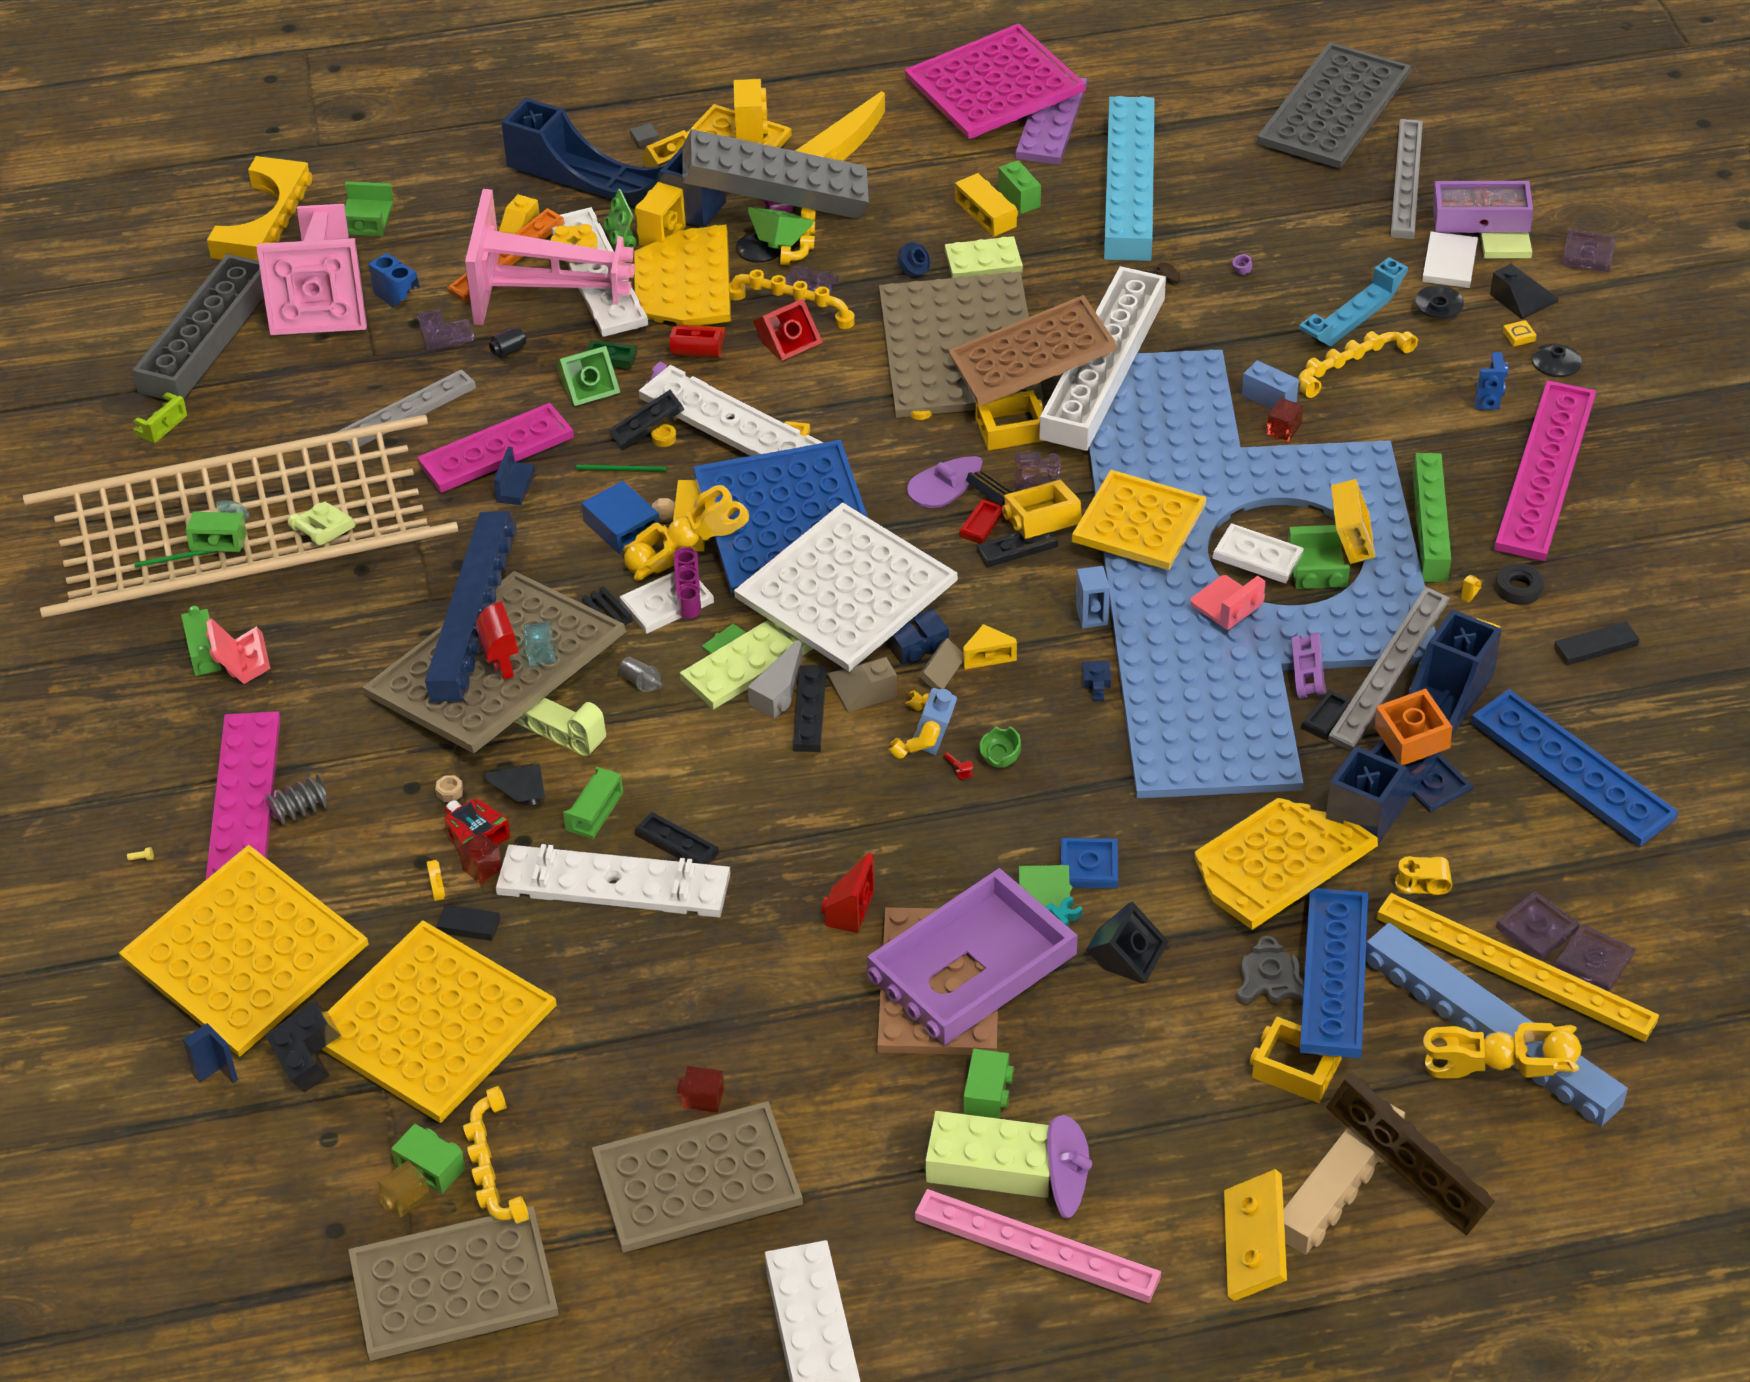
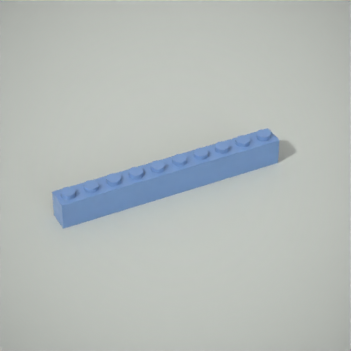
M1391 923L1385 925L1366 943L1365 961L1373 969L1382 972L1393 983L1406 989L1417 1000L1426 1003L1437 1011L1441 1017L1450 1020L1460 1028L1471 1032H1483L1485 1039L1489 1034L1495 1032L1508 1033L1514 1037V1032H1517L1520 1024L1533 1023ZM1544 1041L1525 1043L1528 1048L1526 1057L1545 1058L1542 1052ZM1581 1055L1575 1062L1580 1069L1574 1073L1557 1071L1554 1075L1531 1077L1536 1084L1548 1089L1560 1101L1569 1104L1586 1119L1593 1121L1600 1127L1607 1123L1624 1106L1628 1090L1626 1086Z

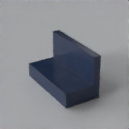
M508 446L494 478L496 499L498 503L522 505L535 474L534 464L515 462L513 447Z
M208 1023L182 1039L192 1074L199 1082H202L219 1069L232 1083L238 1080L228 1043Z

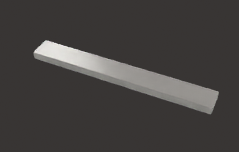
M1400 119L1390 236L1393 238L1414 239L1423 125V121Z
M1428 587L1423 589L1329 734L1328 741L1349 751H1352L1358 745L1376 717V706L1384 704L1447 606L1449 597Z

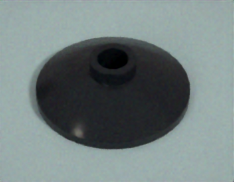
M756 232L744 235L736 245L738 255L749 262H768L781 254V249L768 247V242L759 240Z
M1429 286L1417 293L1415 304L1418 310L1427 316L1450 318L1462 311L1464 300L1461 294L1452 288Z
M1558 343L1542 345L1532 355L1534 367L1541 373L1551 377L1571 376L1578 372L1582 363L1581 356L1575 349Z

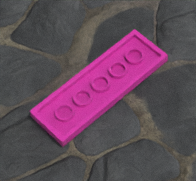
M548 403L418 456L417 460L421 469L439 492L442 493L499 469L508 446L513 447L515 462L574 438V432L552 404Z

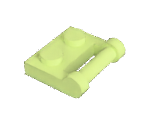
M326 501L316 504L312 509L301 515L292 514L288 519L289 527L304 532L318 545H323L355 527L352 517Z

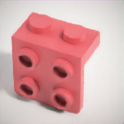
M1222 575L1191 598L1190 604L1229 630L1263 604L1265 580L1256 576L1246 585L1242 586L1230 577Z
M212 618L206 621L208 629L206 635L211 644L210 654L216 663H221L226 667L231 677H237L245 684L270 669L263 632L257 627L234 640Z

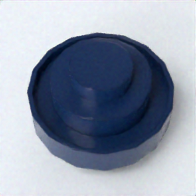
M909 242L898 251V264L905 274L911 277H918L929 270L931 264L930 256L923 245L918 242Z

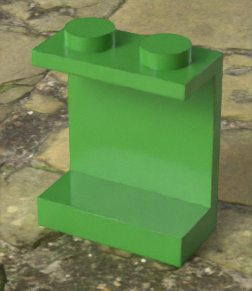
M346 181L345 187L348 199L345 205L348 234L383 236L394 204L391 184Z
M1336 525L1289 527L1288 543L1304 548L1302 557L1292 572L1295 589L1348 587L1350 567L1349 565H1344L1341 540L1336 530Z

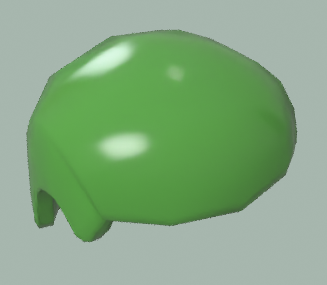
M1011 726L1008 729L993 728L982 737L979 743L981 758L987 764L996 768H1004L1015 763L1021 753L1020 735Z

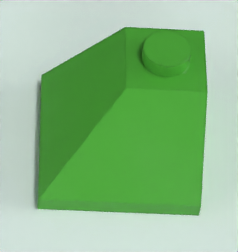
M753 207L748 209L759 240L768 242V247L781 249L782 245L792 246L813 225L814 221L781 210Z
M606 346L565 357L555 362L561 384L573 406L621 393Z

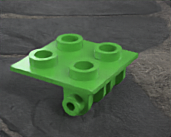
M618 189L615 198L611 201L609 215L604 220V230L607 232L614 249H616L618 236L623 237L624 247L634 249L636 239L630 229L633 214L621 189Z

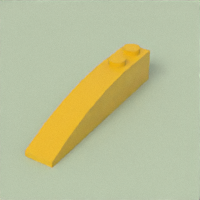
M881 91L795 151L840 161L845 160L868 138L885 112V93Z

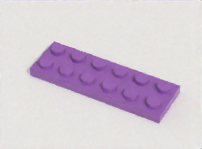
M1079 78V79H1081V80L1085 83V88H1086V87H1087V79H1086V78ZM1085 92L1058 102L1055 105L1048 106L1036 113L1029 114L1016 150V159L1060 165Z

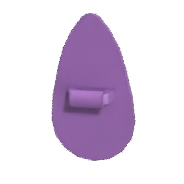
M977 456L953 459L944 463L940 462L937 466L915 475L907 486L909 498L915 504L927 508L942 507L951 503L970 486L966 481L968 473L981 471L982 459Z
M1062 1115L1053 1118L1049 1123L1047 1151L1055 1202L1061 1216L1069 1218L1074 1215L1081 1203L1088 1170L1092 1167V1161L1089 1159L1088 1144L1080 1126L1071 1117Z

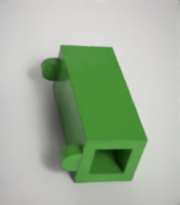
M191 606L188 610L189 613L181 614L195 676L222 670L220 663H216L210 654L211 644L206 635V631H208L206 621L210 619L208 609L199 610V607Z

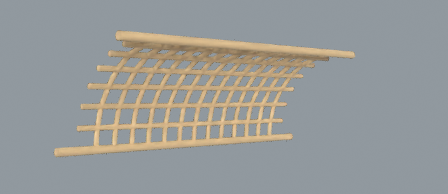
M426 414L23 495L25 505L69 496L74 497L76 512L57 515L54 518L55 522L78 518L82 536L59 540L60 547L83 542L86 556L64 560L63 564L64 567L87 563L88 573L67 577L66 582L67 584L90 580L91 586L90 588L68 592L70 599L68 602L41 607L42 618L459 532L457 522L430 527L426 518L404 522L402 515L422 512L423 506L417 505L400 509L397 499L419 495L418 488L395 492L392 479L414 475L413 468L390 472L387 455L407 452L408 447L403 445L385 449L382 433L427 425ZM376 435L379 450L360 454L357 438ZM351 440L354 455L335 459L332 443ZM326 445L329 461L310 464L307 448ZM301 450L304 466L285 469L282 453ZM276 455L279 471L260 474L257 459ZM381 457L384 474L366 478L362 461ZM251 460L254 476L235 479L232 464ZM356 462L360 479L341 483L337 466ZM226 465L229 481L210 484L207 469ZM331 467L335 484L316 488L312 471ZM201 470L204 486L185 489L182 474ZM306 472L310 489L291 493L287 476ZM175 475L178 491L159 495L156 479ZM281 477L285 494L266 498L262 481ZM150 480L153 496L134 500L131 484ZM386 481L389 494L371 498L367 484ZM256 482L259 500L241 503L237 486ZM124 485L128 501L109 505L105 489ZM361 486L364 499L346 503L343 489ZM231 487L234 505L215 508L212 491ZM99 491L102 506L83 510L80 494ZM332 491L337 492L339 504L332 506L348 516L347 509L366 506L369 516L354 518V524L359 525L371 522L372 526L370 530L353 533V529H350L346 535L338 536L323 545H318L313 541L303 543L301 536L307 534L300 530L293 529L291 532L274 535L272 528L274 524L288 522L292 514L301 515L307 512L295 513L293 499L311 496L315 506L319 503L318 494ZM206 493L209 510L200 512L229 513L236 511V513H243L242 510L258 506L262 508L264 520L245 523L246 533L249 529L266 526L268 536L249 540L247 534L242 546L245 556L226 559L225 552L227 551H219L136 568L134 564L120 565L119 556L138 552L140 561H145V551L164 547L165 556H171V545L188 542L187 535L169 539L166 525L185 522L187 527L192 513L189 511L186 496ZM180 498L184 515L165 519L161 501ZM286 501L289 515L270 518L268 504ZM386 501L392 502L393 511L375 514L372 504ZM155 503L158 520L139 524L136 506ZM129 508L133 525L114 529L110 512ZM104 513L107 531L88 534L85 517ZM396 517L398 524L378 527V520ZM160 527L162 541L143 544L141 530ZM134 532L137 546L118 549L115 536ZM109 537L111 551L92 555L90 541ZM295 538L296 545L277 549L276 541ZM270 543L271 550L252 554L250 547ZM219 554L220 561L200 564L199 557ZM113 558L114 568L95 572L93 561ZM193 559L194 566L175 570L174 562ZM167 564V572L149 575L148 568ZM142 570L143 577L123 580L122 573ZM116 575L117 582L97 586V578Z

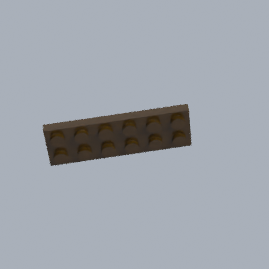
M1351 1073L1344 1079L1326 1108L1465 1235H1468L1495 1203V1200L1489 1196L1484 1188L1473 1182L1461 1167L1453 1164L1443 1155L1435 1144L1430 1143L1423 1137L1412 1123L1403 1119L1390 1103L1382 1100L1372 1091L1364 1080L1359 1079L1354 1073Z

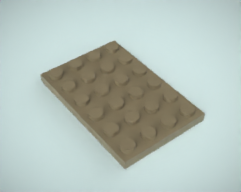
M769 1101L592 1147L593 1157L622 1253L803 1205V1197Z
M534 1206L527 1207L529 1220L516 1224L514 1219L503 1221L489 1216L348 1249L369 1360H376L559 1316Z

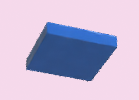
M1061 838V865H1069V883L1073 888H1118V839Z

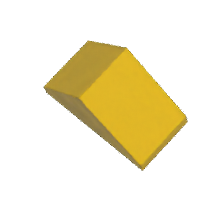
M984 624L963 647L964 669L1017 661L1016 638Z

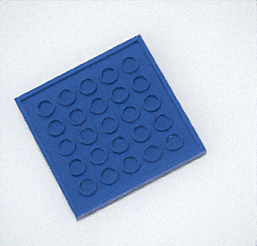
M841 440L693 466V474L700 494L714 486L722 485L730 491L732 501L740 502L749 512L748 522L743 527L729 535L713 536L731 594L841 503L848 505L868 518ZM723 495L718 496L715 503L719 502ZM736 512L729 519H736L740 512Z

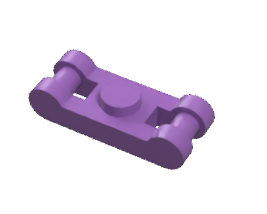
M1311 633L1309 637L1304 638L1301 636L1292 637L1298 698H1306L1308 694L1317 693V695L1326 694L1320 633ZM1314 678V683L1306 684L1305 679Z

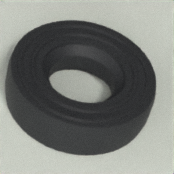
M1513 563L1504 566L1498 572L1495 583L1496 591L1507 602L1519 605L1530 604L1541 596L1544 579L1542 574L1533 566ZM1520 579L1528 582L1530 586L1527 588H1516L1510 584V581Z

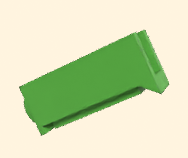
M599 767L595 768L596 775L593 774L572 808L563 812L565 830L590 839L595 838L623 794L621 774Z

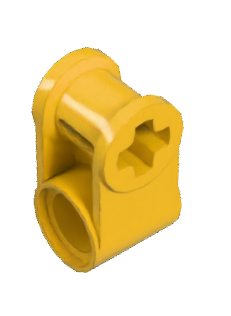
M1409 856L1400 860L1398 864L1399 874L1396 876L1394 883L1399 892L1403 894L1443 895L1452 889L1447 859L1443 857Z

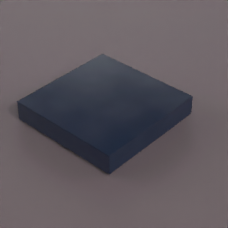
M1439 754L1412 796L1428 812H1432L1473 790L1474 786Z

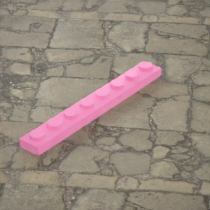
M929 1189L926 1190L915 1212L916 1221L1150 1303L1161 1278V1271Z

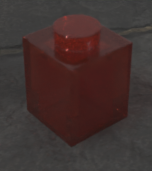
M1280 398L1268 415L1267 434L1290 441L1302 424L1303 405Z
M481 832L459 847L462 869L480 885L501 870L499 847Z
M688 1066L685 1077H680L677 1094L682 1096L683 1108L718 1113L725 1089L723 1071Z

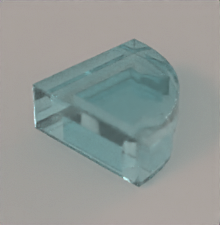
M229 500L216 502L218 511L221 513H244V519L250 518L248 510L238 502Z

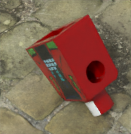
M472 799L463 806L458 801L453 800L445 807L447 815L444 821L447 836L467 864L511 838L508 819L479 799Z

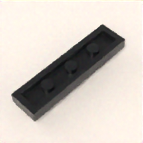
M800 665L793 739L794 752H821L827 666Z

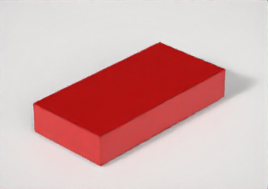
M982 499L959 530V537L979 544L984 543L1003 516L1002 505Z

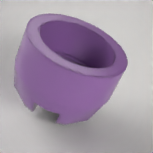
M1242 254L1233 259V267L1237 274L1243 276L1251 272L1252 260L1250 256Z

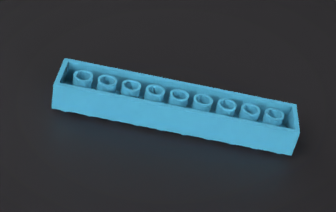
M1145 96L1109 97L1104 260L1151 261L1154 98Z

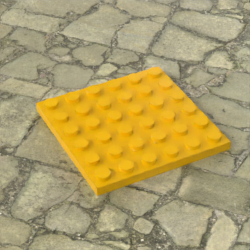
M247 845L120 951L119 955L122 961L198 1024L203 1026L208 1023L228 1043L230 1050L238 1057H241L369 944L368 939L254 848Z
M422 920L328 1011L341 1036L321 1050L437 1122L442 1123L557 1006L556 998Z

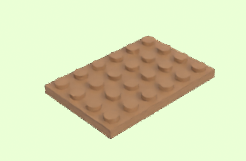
M1082 295L949 350V353L979 406L990 404L1006 395L1014 394L1028 386L1036 385L1050 377L1061 375L1065 371L1077 366H1083L1096 358L1105 357L1118 349L1115 340L1085 296Z
M885 907L883 945L937 909ZM966 953L935 974L930 979L929 985L933 991L947 994L956 990L985 970V968ZM881 988L878 1053L972 1055L973 1049L997 1052L998 1009L944 1046L937 1038L930 1037L925 1027L917 1020H912L906 1013V1010L898 1002L894 1003L891 1001L886 991Z

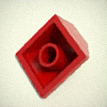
M803 298L753 321L762 343L780 361L823 343Z
M867 853L833 886L829 897H824L821 913L825 914V926L859 933L875 892L874 854Z

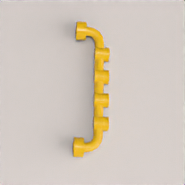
M802 207L801 216L814 220L813 225L800 237V250L791 251L790 246H781L780 265H790V261L801 260L807 256L809 250H814L815 236L810 235H814L816 210Z
M753 270L750 272V275H736L730 283L731 300L738 301L745 298V284H749L754 290L764 288L772 290V293L777 296L783 294L794 296L796 301L803 298L804 301H814L819 307L833 306L838 309V312L835 314V324L838 328L849 329L854 326V313L848 310V307L842 300L829 296V289L826 287H818L814 292L808 290L807 283L804 281H797L793 286L787 285L785 277L781 275L774 276L771 280L764 279V273L761 270Z
M1371 331L1366 334L1364 342L1361 344L1355 340L1349 341L1345 346V351L1342 353L1336 349H1331L1326 354V360L1322 362L1317 358H1311L1306 364V369L1299 375L1300 392L1308 398H1313L1321 389V382L1313 376L1322 377L1326 370L1332 367L1339 369L1346 361L1352 358L1359 360L1364 356L1365 352L1372 349L1378 351L1385 343L1390 341L1397 342V347L1404 353H1410L1416 348L1418 339L1410 332H1387L1378 335Z
M496 1086L486 1090L487 1097L479 1100L473 1106L470 1112V1123L463 1125L468 1141H474L475 1143L467 1148L472 1163L479 1164L478 1167L472 1169V1174L476 1185H483V1189L476 1191L480 1207L482 1209L487 1208L489 1214L497 1220L506 1221L514 1219L516 1224L529 1220L526 1204L522 1196L509 1200V1207L501 1208L499 1206L500 1197L494 1180H496L490 1161L491 1152L486 1140L487 1131L482 1120L483 1113L489 1108H492L494 1113L507 1108L500 1087Z

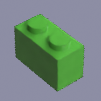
M1019 160L998 167V190L1011 204L1016 206L1020 214L1041 207V185Z
M193 512L186 527L189 550L240 552L247 535L244 513Z
M973 1049L964 1093V1114L1000 1119L1002 1108H1007L1009 1102V1090H1005L1006 1083L1012 1084L1014 1066H1009V1053Z
M414 1124L391 1148L395 1167L441 1194L465 1170L463 1152L458 1145L453 1142L447 1143L439 1138L431 1129H423L417 1124Z

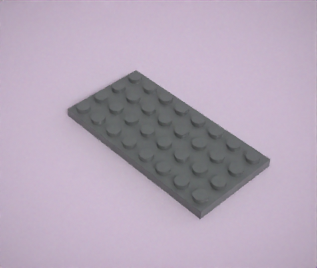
M1329 42L1259 133L1257 144L1341 169L1408 77L1411 65Z

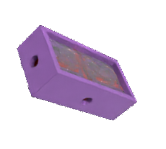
M1435 181L1433 195L1435 232H1530L1533 205L1529 181Z

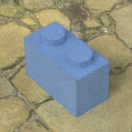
M1257 360L1243 374L1242 396L1284 415L1297 402L1299 379Z
M1103 566L1077 569L1076 610L1082 629L1108 625L1110 587Z

